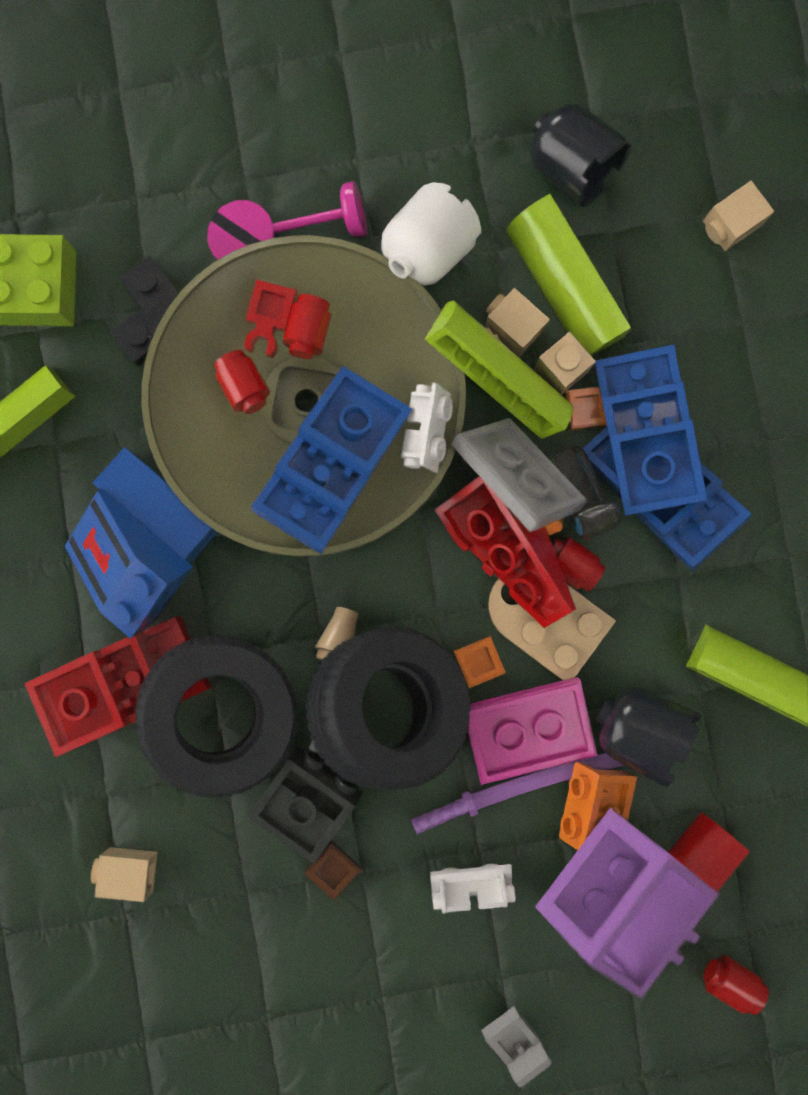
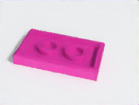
M578 677L470 703L469 705L471 709L469 713L468 734L481 785L597 756L582 684Z

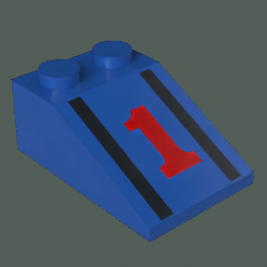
M103 489L97 491L65 545L70 558L100 613L130 639L158 619L193 568V566Z

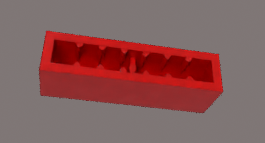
M702 812L668 851L670 855L716 892L750 852Z

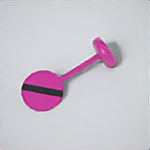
M355 181L346 182L342 185L340 189L341 208L277 223H273L270 215L256 203L249 200L230 202L222 206L213 215L209 224L208 244L214 257L219 260L227 254L247 245L274 238L275 233L344 218L347 230L351 236L355 238L366 237L367 222L359 188Z

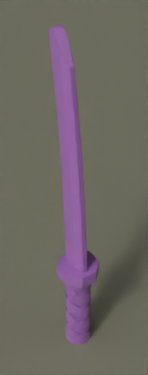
M606 753L599 754L595 757L524 775L472 794L467 790L462 792V798L455 802L422 814L420 817H415L411 821L416 833L419 834L427 829L436 827V825L438 826V824L441 825L455 819L460 815L469 813L471 817L478 814V809L571 779L576 762H583L596 770H607L625 765L612 759Z

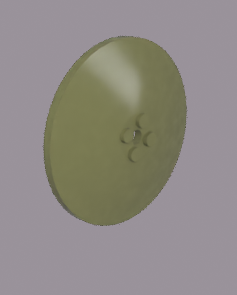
M301 235L271 238L247 245L213 262L196 275L168 307L151 340L144 364L142 378L144 428L156 464L170 488L192 513L217 532L238 543L272 554L294 557L337 554L373 542L399 527L413 516L440 484L456 451L451 443L456 435L462 432L466 407L465 374L425 340V337L441 313L438 304L415 279L409 276L406 278L397 277L390 270L389 259L356 243L331 237ZM256 279L295 289L298 296L301 294L315 295L330 303L329 312L332 316L322 354L313 355V358L310 360L292 356L288 353L289 348L282 343L285 332L277 330L274 337L278 343V350L273 359L266 356L268 342L263 339L256 342L253 353L246 351L244 347L245 338L256 327L255 324L248 323L246 320ZM234 350H242L246 356H250L253 359L270 390L269 396L265 399L267 404L259 411L248 415L244 411L235 412L215 378L217 372L214 367L215 362L223 355ZM342 366L407 406H410L411 393L416 392L417 385L432 387V383H437L451 393L453 411L450 420L446 421L444 432L446 453L443 461L439 462L438 473H434L421 465L420 469L403 466L404 459L401 458L405 430H420L421 424L409 423L406 420L364 490L322 554H319L251 511L252 504L273 476L276 465L297 437L299 427L310 413L300 411L296 407L297 398L302 393L310 392L315 394L319 400Z

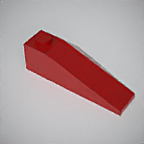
M480 476L435 509L454 542L464 552L470 550L484 563L481 568L490 577L496 575L508 586L510 596L543 628L576 610L545 526L530 532Z

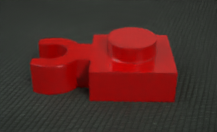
M256 279L246 315L247 322L255 324L256 327L245 338L244 347L247 352L253 353L256 342L263 339L268 342L266 356L272 359L275 357L278 350V343L274 337L276 330L285 332L292 304L297 301L298 297L295 289Z

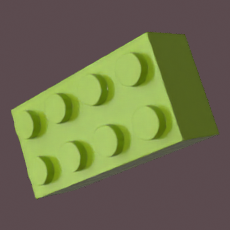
M0 234V325L74 326L77 251L63 235Z

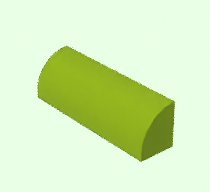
M551 194L526 208L509 224L506 232L566 332H570L591 357L623 339L631 327Z
M455 301L446 303L425 340L541 439L565 430L572 417L573 405Z
M46 364L0 401V458L76 397L49 365Z
M706 624L685 667L808 727V674Z

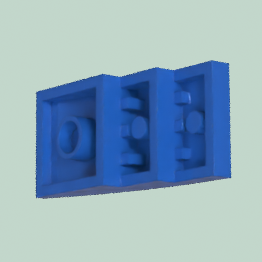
M675 345L596 360L594 364L624 515L707 501L693 421L690 420Z
M342 366L299 427L297 437L276 465L273 476L252 504L251 511L319 554H322L389 450L411 413L412 408Z
M606 427L580 450V454L582 455V450L585 452L593 469L621 499ZM701 463L707 501L635 514L692 572L751 518V513L722 488L723 481L703 463Z

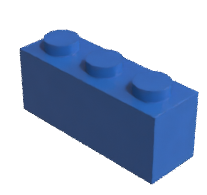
M126 447L118 453L93 482L96 487L107 492L190 564L218 533L181 502L163 477Z

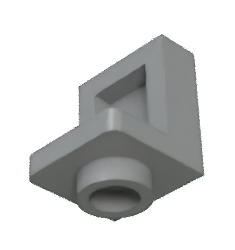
M515 1006L481 1030L486 1042L507 1065L514 1082L519 1087L524 1086L552 1064L538 1034Z

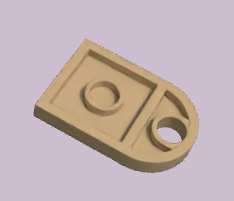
M499 578L489 594L488 611L496 630L562 681L575 678L616 622L615 619L569 585L567 586L576 610L546 628H543L519 604L510 605L502 599L501 589L505 584Z

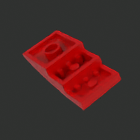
M175 616L138 633L131 639L126 637L101 650L90 652L24 683L55 757L136 722L138 694L151 667L167 651L191 639L181 616ZM208 677L194 683L184 693L180 702L212 688Z

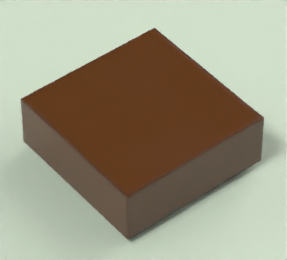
M331 841L315 863H312L306 869L304 874L335 901L361 871L362 867L337 844Z

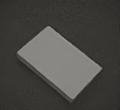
M510 418L459 433L451 443L456 451L530 532L580 511L587 502L586 498Z

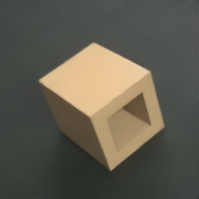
M749 181L716 204L707 214L703 223L706 225L705 229L709 238L714 243L720 244L726 252L760 228L775 211L754 183Z
M514 288L506 297L502 293L499 294L488 306L486 312L489 315L485 328L490 327L493 335L498 334L499 340L520 357L546 329L550 319Z
M568 332L538 358L534 370L562 395L584 377L596 361L576 338Z
M113 847L107 849L99 855V859H95L92 866L91 883L96 884L95 897L144 902L154 890L158 852Z

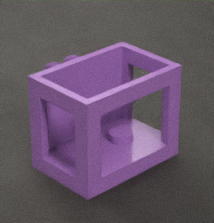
M610 808L535 907L589 965L642 998L670 960L677 965H680L684 960V956L678 950L682 943L686 940L695 944L701 937L693 928L719 893Z

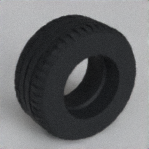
M388 627L369 631L343 641L342 644H338L334 650L327 654V657L323 658L321 665H318L316 668V674L312 676L311 680L313 682L309 685V693L306 699L308 700V704H306L308 713L306 714V719L309 720L307 725L308 731L310 730L311 732L310 737L315 742L314 747L319 751V756L325 759L326 765L331 766V770L339 773L341 778L365 788L406 789L420 786L429 782L430 779L438 777V774H442L445 768L452 764V760L456 759L457 752H460L463 747L462 743L465 742V733L469 729L470 698L468 697V687L465 684L466 680L462 677V671L458 667V663L455 659H452L449 651L446 652L445 647L439 645L434 638L431 639L430 636L422 635L417 630L413 631V629H404L403 627ZM382 669L393 673L401 679L407 687L413 703L412 725L407 736L395 748L383 746L371 735L362 713V698L366 684L376 671Z
M224 635L195 637L167 651L164 656L157 660L146 675L140 687L136 704V728L144 756H146L154 771L159 773V776L171 786H176V789L185 791L190 795L195 794L197 797L206 796V798H213V796L217 798H223V796L231 797L236 793L239 795L244 793L243 791L253 789L255 785H260L264 779L266 780L271 777L270 774L272 772L275 773L278 765L283 763V758L288 755L298 723L296 717H298L297 701L294 699L296 696L291 682L281 666L259 647L242 639ZM212 676H225L240 682L249 691L255 707L254 722L248 734L235 746L220 752H204L194 748L183 738L177 724V709L184 693L194 683Z

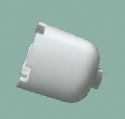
M437 182L423 185L384 229L381 242L382 254L389 259V268L397 277L406 278L409 276L418 281L422 286L435 284L475 246L476 238L481 234L479 217L467 199L461 203L454 195L448 193L451 189L449 185Z

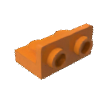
M576 762L569 782L568 796L561 819L560 839L576 850H579L610 808L628 821L638 776L629 771L596 770L583 762Z

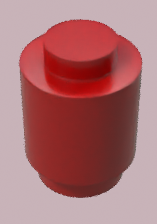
M301 294L298 296L297 302L292 304L282 341L289 348V354L306 360L312 359L313 355L322 354L332 316L329 312L330 303L315 295Z
M234 350L223 355L215 362L214 367L217 371L215 378L235 412L244 411L248 415L259 411L267 404L265 399L269 396L270 390L250 356H246L242 350Z
M567 536L563 541L556 538L552 546L566 583L577 590L582 588L589 592L602 577L606 566L599 562V556L570 536Z
M726 955L711 960L706 966L703 978L706 991L743 1014L750 1013L751 1015H756L764 1008L768 1000L769 988L763 983L759 975Z

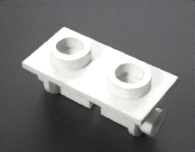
M432 383V387L417 385L416 392L411 393L409 407L412 408V411L407 421L409 423L421 424L420 430H405L401 458L404 459V467L420 469L421 465L434 473H438L439 462H442L445 457L446 441L444 439L446 421H449L452 415L453 403L450 397L451 393L437 383Z
M486 864L476 868H446L441 871L430 872L433 909H442V913L471 910L469 896H477L479 909L508 907L509 902H515L511 864Z

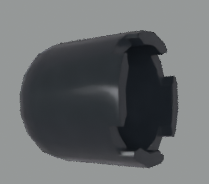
M568 104L556 109L551 114L549 112L543 114L533 128L535 136L532 140L530 156L532 163L546 179L573 204L581 205L585 208L608 188L603 181L612 169L615 168L617 171H621L630 155L632 145L625 140L624 136L587 108L577 104Z
M633 687L620 692L613 702L605 699L595 721L602 724L599 741L604 753L650 780L668 788L675 779V776L670 774L669 771L675 760L681 763L685 762L699 730V726L694 723L699 721L701 714L646 689Z

